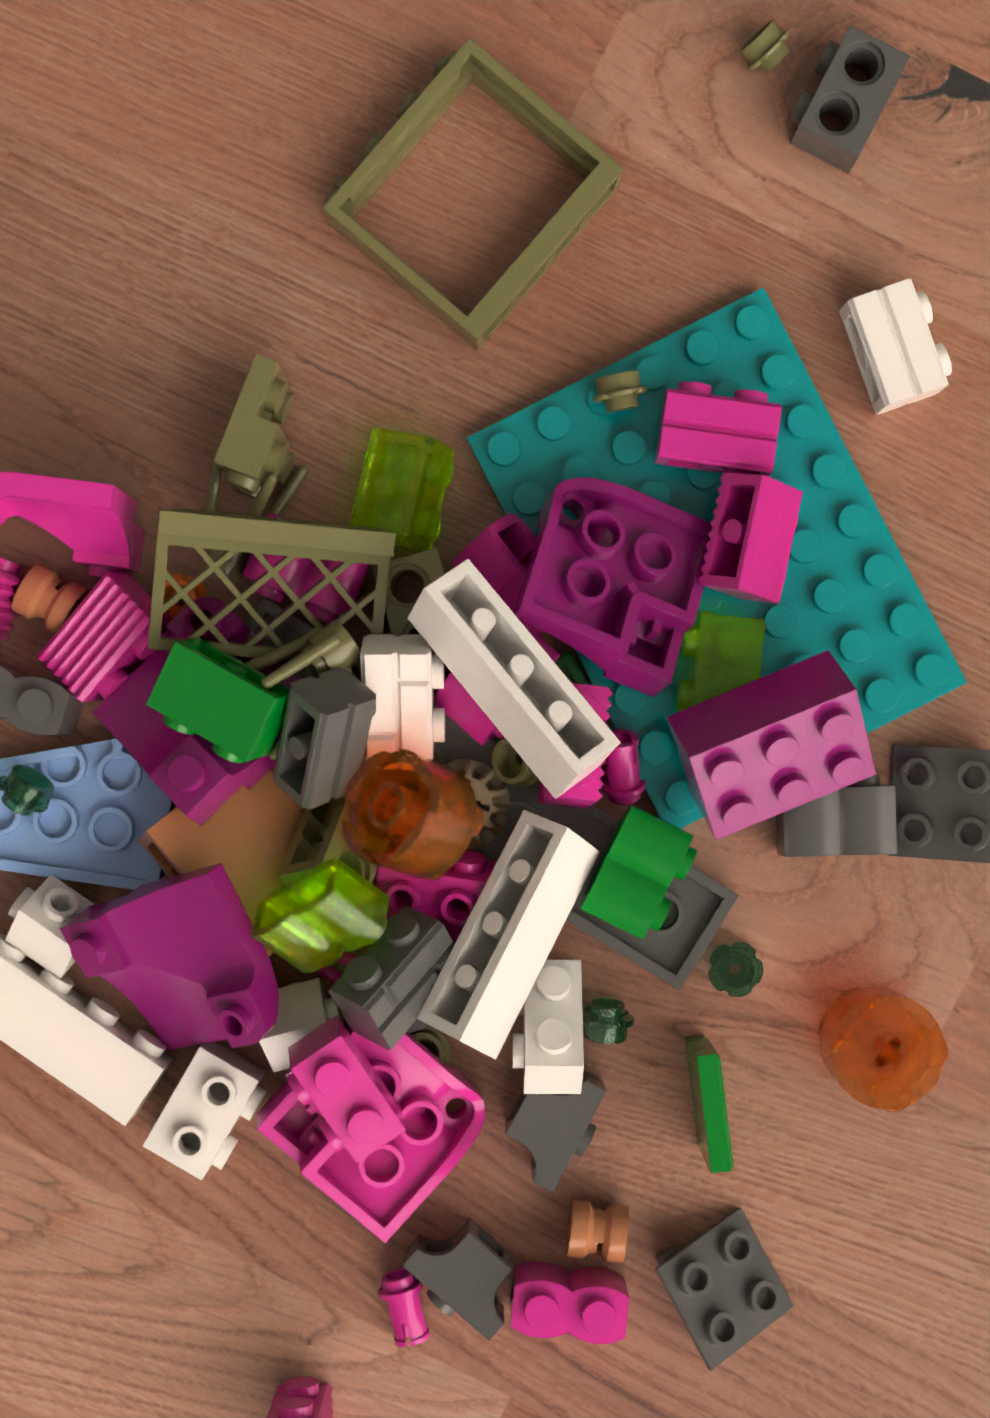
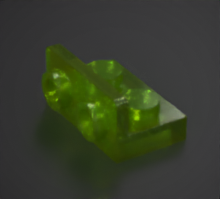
M372 427L349 525L387 528L396 533L395 547L414 553L432 549L433 542L437 539L441 530L440 512L445 490L451 483L454 474V450L430 436Z
M699 611L697 613L694 625L684 633L682 640V656L691 657L689 680H679L676 712L760 678L766 620L716 615L711 611Z

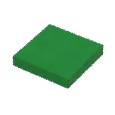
M704 1035L684 1037L698 1148L711 1174L732 1171L731 1167H734L720 1055Z

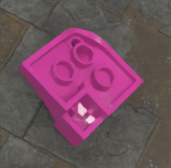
M0 472V524L4 525L7 518L15 516L40 526L73 549L72 561L84 567H89L88 577L101 579L106 572L140 573L145 530L134 524L137 506L135 499L112 484L17 472Z
M348 1027L347 1031L399 1104L406 1131L356 1164L346 1148L339 1152L334 1150L319 1126V1121L324 1119L321 1112L313 1101L303 1105L287 1080L256 1113L257 1130L300 1165V1173L386 1243L451 1172L471 1147L483 1126L486 1107L480 1091L456 1068H451L442 1062L410 1033L406 1032L391 1050H387L358 1035ZM453 1098H461L465 1101L462 1109L457 1112H450L445 1109L448 1101Z

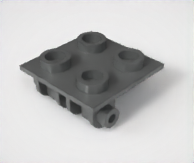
M893 745L891 785L895 786L897 854H888V856L990 863V750Z
M741 1208L731 1212L680 1251H677L675 1246H671L660 1251L655 1257L659 1263L655 1270L708 1370L712 1371L794 1307Z

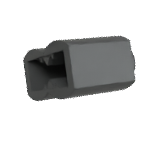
M0 664L1 720H7L16 728L36 735L62 736L75 734L84 702L76 699L75 694L68 691V686L62 684L59 680L28 676L15 667Z
M876 774L776 815L777 854L784 857L897 854L895 786L880 785L879 774Z

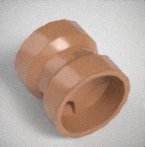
M38 563L27 573L19 585L13 598L12 611L27 619H44L46 630L55 634L88 595L90 590L75 582L64 585L58 579L56 571L42 563Z
M572 1199L567 1227L566 1257L583 1259L588 1254L600 1253L605 1262L622 1264L625 1258L628 1239L629 1207L611 1204L605 1210H600V1208L594 1207L590 1201Z

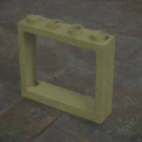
M469 37L458 51L453 50L447 58L442 56L433 71L435 78L422 93L415 90L404 100L396 115L399 120L387 134L384 135L382 132H379L372 137L360 155L362 163L349 178L344 174L333 182L335 188L324 200L326 204L323 207V211L329 226L478 352L620 187L624 168ZM471 82H473L586 179L467 316L354 218Z

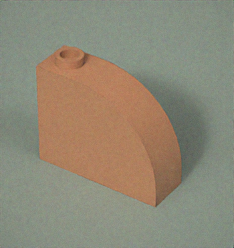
M275 766L250 790L242 785L202 826L191 820L176 807L150 827L139 839V843L168 877L222 863L268 956L274 953L289 938L308 906L300 896L278 877L303 812L299 805L273 782Z

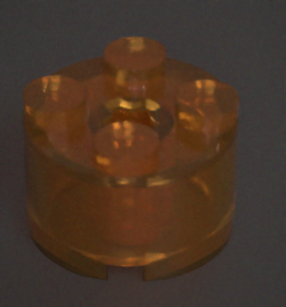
M399 749L400 751L392 753L382 751L374 754L360 766L351 779L346 791L344 801L351 803L349 822L342 820V831L348 847L363 861L414 878L430 881L440 879L461 858L471 838L479 833L483 825V811L480 806L476 805V798L471 784L458 770L408 749Z
M868 986L847 990L832 1001L820 1021L818 1033L820 1036V1056L825 1069L849 1095L869 1107L898 1112L919 1101L928 1094L938 1081L948 1056L947 1043L934 1017L923 1006L891 987ZM879 1038L888 1045L882 1054L878 1053L873 1047L875 1041Z

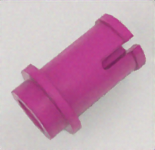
M617 729L612 732L621 743L605 759L606 776L602 780L604 784L602 791L608 795V799L612 803L628 805L629 803L637 802L641 798V793L646 788L645 779H640L638 734L627 729Z
M405 1268L387 1272L381 1277L382 1286L379 1288L378 1293L379 1298L387 1302L395 1335V1345L407 1347V1336H410L411 1346L423 1343L430 1337V1330L426 1324L419 1291L423 1288V1283Z

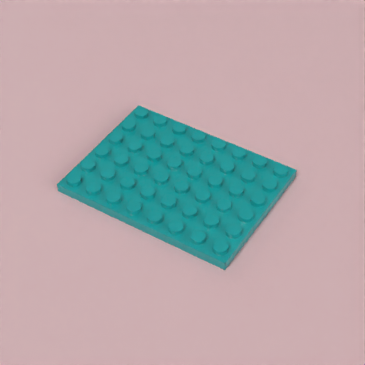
M764 287L467 437V442L504 515L512 512L527 524L536 537H538L539 528L536 526L546 497L561 481L583 477L596 478L623 485L710 523L715 519L712 511L718 507L715 500L720 496L717 489L723 484L720 480L723 473L654 464L662 402L667 389L677 390L679 382H699L712 387L711 395L734 398V391L756 390L769 395L768 403L782 404L774 468L769 476L770 478L777 479V481L784 482L783 484L803 491L780 602L776 604L742 600L704 586L694 625L684 633L672 681L654 697L603 677V669L573 648L591 685L608 687L613 693L608 699L612 705L607 712L610 715L609 721L614 729H627L638 734L640 779H645L646 781L645 791L658 817L679 828H683L703 818V815L693 799L667 716L827 650L830 651L857 690L867 734L967 683ZM639 371L642 387L647 386L648 392L638 396V407L606 413L604 403L593 402L592 397L597 396L594 379L616 373ZM563 508L566 517L576 520L572 511Z

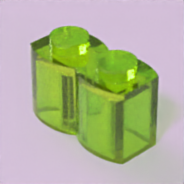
M330 859L314 867L299 882L286 883L267 895L258 905L251 937L303 973L314 972L323 967L333 965L343 952L354 951L375 943L381 937L387 925L386 915L390 897L340 859Z

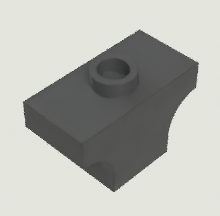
M583 1070L581 1094H524L523 1089L505 1123L507 1136L522 1143L531 1151L534 1157V1163L531 1168L532 1181L553 1192L573 1153L579 1156L584 1154L596 1130V1126L590 1123L606 1093L603 1080Z
M471 1218L466 1221L456 1234L444 1240H432L419 1234L405 1250L403 1267L429 1289L426 1292L427 1296L438 1309L449 1316L456 1312L490 1341L504 1324V1306L497 1298L496 1290L512 1271V1254Z

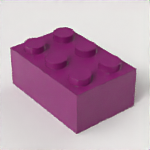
M829 650L667 716L693 799L715 840L876 775L857 690Z

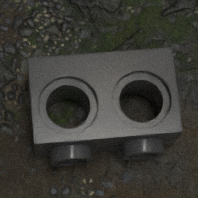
M850 25L841 44L832 40L828 43L814 71L824 76L816 93L814 94L805 89L789 121L799 126L790 144L849 174L898 82L910 55ZM850 65L861 67L868 74L869 80L858 82L851 79L847 75L845 67ZM823 114L837 116L842 121L844 130L834 132L826 129L821 124L819 116Z

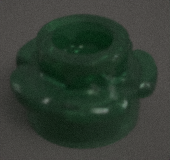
M15 765L8 776L0 777V790L4 791L1 800L8 809L19 815L30 816L32 812L43 813L48 809V804L50 803L49 796L53 792L54 786L38 770L26 765Z
M740 941L734 942L731 946L726 944L718 946L712 952L709 959L710 964H712L711 969L708 971L711 984L718 991H727L732 997H742L749 994L752 988L760 982L763 975V964L760 959L755 957V949L749 944ZM732 964L740 966V971L737 974L730 972Z
M607 997L595 998L591 1001L590 1006L583 1008V1036L597 1043H622L627 1040L628 1028L634 1025L635 1019L625 1010V1004L622 1001Z

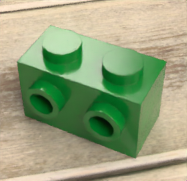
M194 638L175 641L146 705L163 714L162 721L168 727L188 735L196 733L212 742L211 749L220 757L231 762L243 763L244 761L248 762L269 755L283 725L289 688L281 683H277L268 689L263 688L261 680L267 675L203 639Z

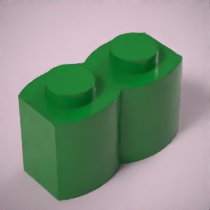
M629 803L579 904L580 909L641 939L644 938L649 928L658 932L672 904L671 900L665 898L668 887L674 877L680 880L686 877L696 857L697 850L690 847L693 835Z

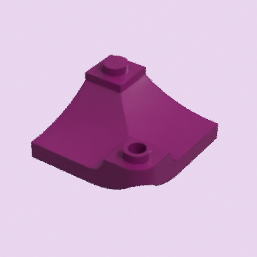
M589 477L561 481L544 501L536 526L539 528L538 537L514 614L519 620L554 636L588 657L604 670L603 677L654 697L671 683L684 633L694 625L704 586L698 580L703 575L700 567L706 563L703 558L708 552L705 545L710 541L708 533L713 528L709 522L620 484ZM563 508L572 511L576 520L566 517Z
M202 597L194 600L207 617H211L226 605L221 600L213 597ZM187 605L166 625V636L186 638L199 627L202 621ZM233 611L229 612L215 624L229 642L244 643L255 634ZM210 630L199 637L203 640L218 641ZM262 640L256 643L266 645ZM157 650L92 713L128 750L148 773L149 778L187 817L202 826L242 785L250 790L275 766L276 760H271L269 755L248 762H231L217 755L211 749L213 743L196 733L188 735L168 727L162 721L164 715L146 705L170 653L167 650ZM233 656L243 663L254 659L252 657ZM279 661L259 672L269 675L285 663ZM293 674L279 683L290 688V683L301 680V678ZM281 727V730H280V732H279V734H278V736H277V738H276V740H275V742H274L272 748H273V747L276 745V743L280 740L282 727Z
M222 863L142 884L127 896L88 906L60 928L70 947L74 960L80 965L85 977L89 978L99 975L120 990L146 1018L162 1044L166 1046V1051L226 1039L231 1048L252 1045L259 1042L274 1028L277 1022L279 993L271 961Z

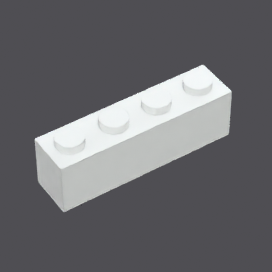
M469 559L422 590L407 619L555 799L598 768L621 743Z
M523 810L417 1019L496 1060L600 851L568 827Z
M0 934V1040L125 1126L138 1113L174 1059L164 1053L166 1046L157 1037L145 1030L139 1029L135 1033L117 1021L120 1014L111 1005L94 997L88 1001L71 989L74 986V982L66 974L60 979L47 969H42L26 958L24 953L6 942L7 935Z

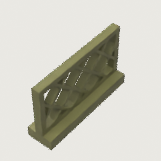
M159 506L148 649L171 651L175 641L199 638L206 631L210 630L218 641H204L231 656L257 658L285 645L274 633L273 629L297 609L301 610L314 627L323 628L304 604L329 583L334 586L350 606L334 620L343 625L353 615L357 614L368 627L369 634H383L390 557H394L396 533L387 528ZM168 545L193 547L208 566L182 587L166 569ZM204 549L225 550V552L214 561ZM237 552L253 553L267 571L240 592L219 567ZM262 554L284 557L271 566ZM296 557L310 558L324 574V577L301 596L297 597L278 572ZM320 560L341 561V563L329 572ZM353 563L376 565L374 587L356 602L353 601L335 579ZM215 572L235 597L208 618L188 593ZM273 577L293 602L266 623L246 598ZM165 580H167L176 590V593L164 602ZM181 598L203 622L186 638L161 636L163 613ZM372 601L371 617L369 620L361 609ZM241 603L261 626V629L244 643L229 642L215 624ZM268 635L277 646L256 643ZM300 652L284 660L290 661L299 656ZM360 659L351 666H361Z

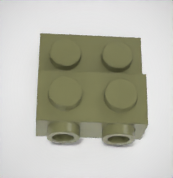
M257 353L213 461L226 474L224 481L233 485V490L255 499L268 474L276 475L277 483L283 485L289 476L295 454L289 451L290 441L278 425L285 423L293 405L294 393L289 392L291 384L277 361Z

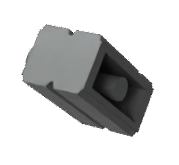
M340 667L319 673L317 678L310 676L290 683L273 782L300 807L310 810L330 802V797L338 799L356 792L362 763L366 758L365 748L372 717L376 713V694L348 670Z
M408 906L402 907L396 915L386 921L383 930L359 957H356L347 965L345 972L328 992L337 1007L342 1010L343 1017L353 1031L379 1046L391 1050L417 1020L454 947L452 945L453 941L445 925L439 922V920Z

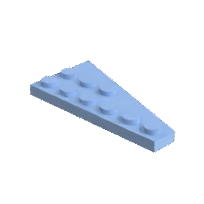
M117 738L0 759V870L43 877L53 875L57 879L131 890L137 889L142 884L161 880L164 876L163 870L139 843V839L150 827L174 809V803L149 778L148 773Z

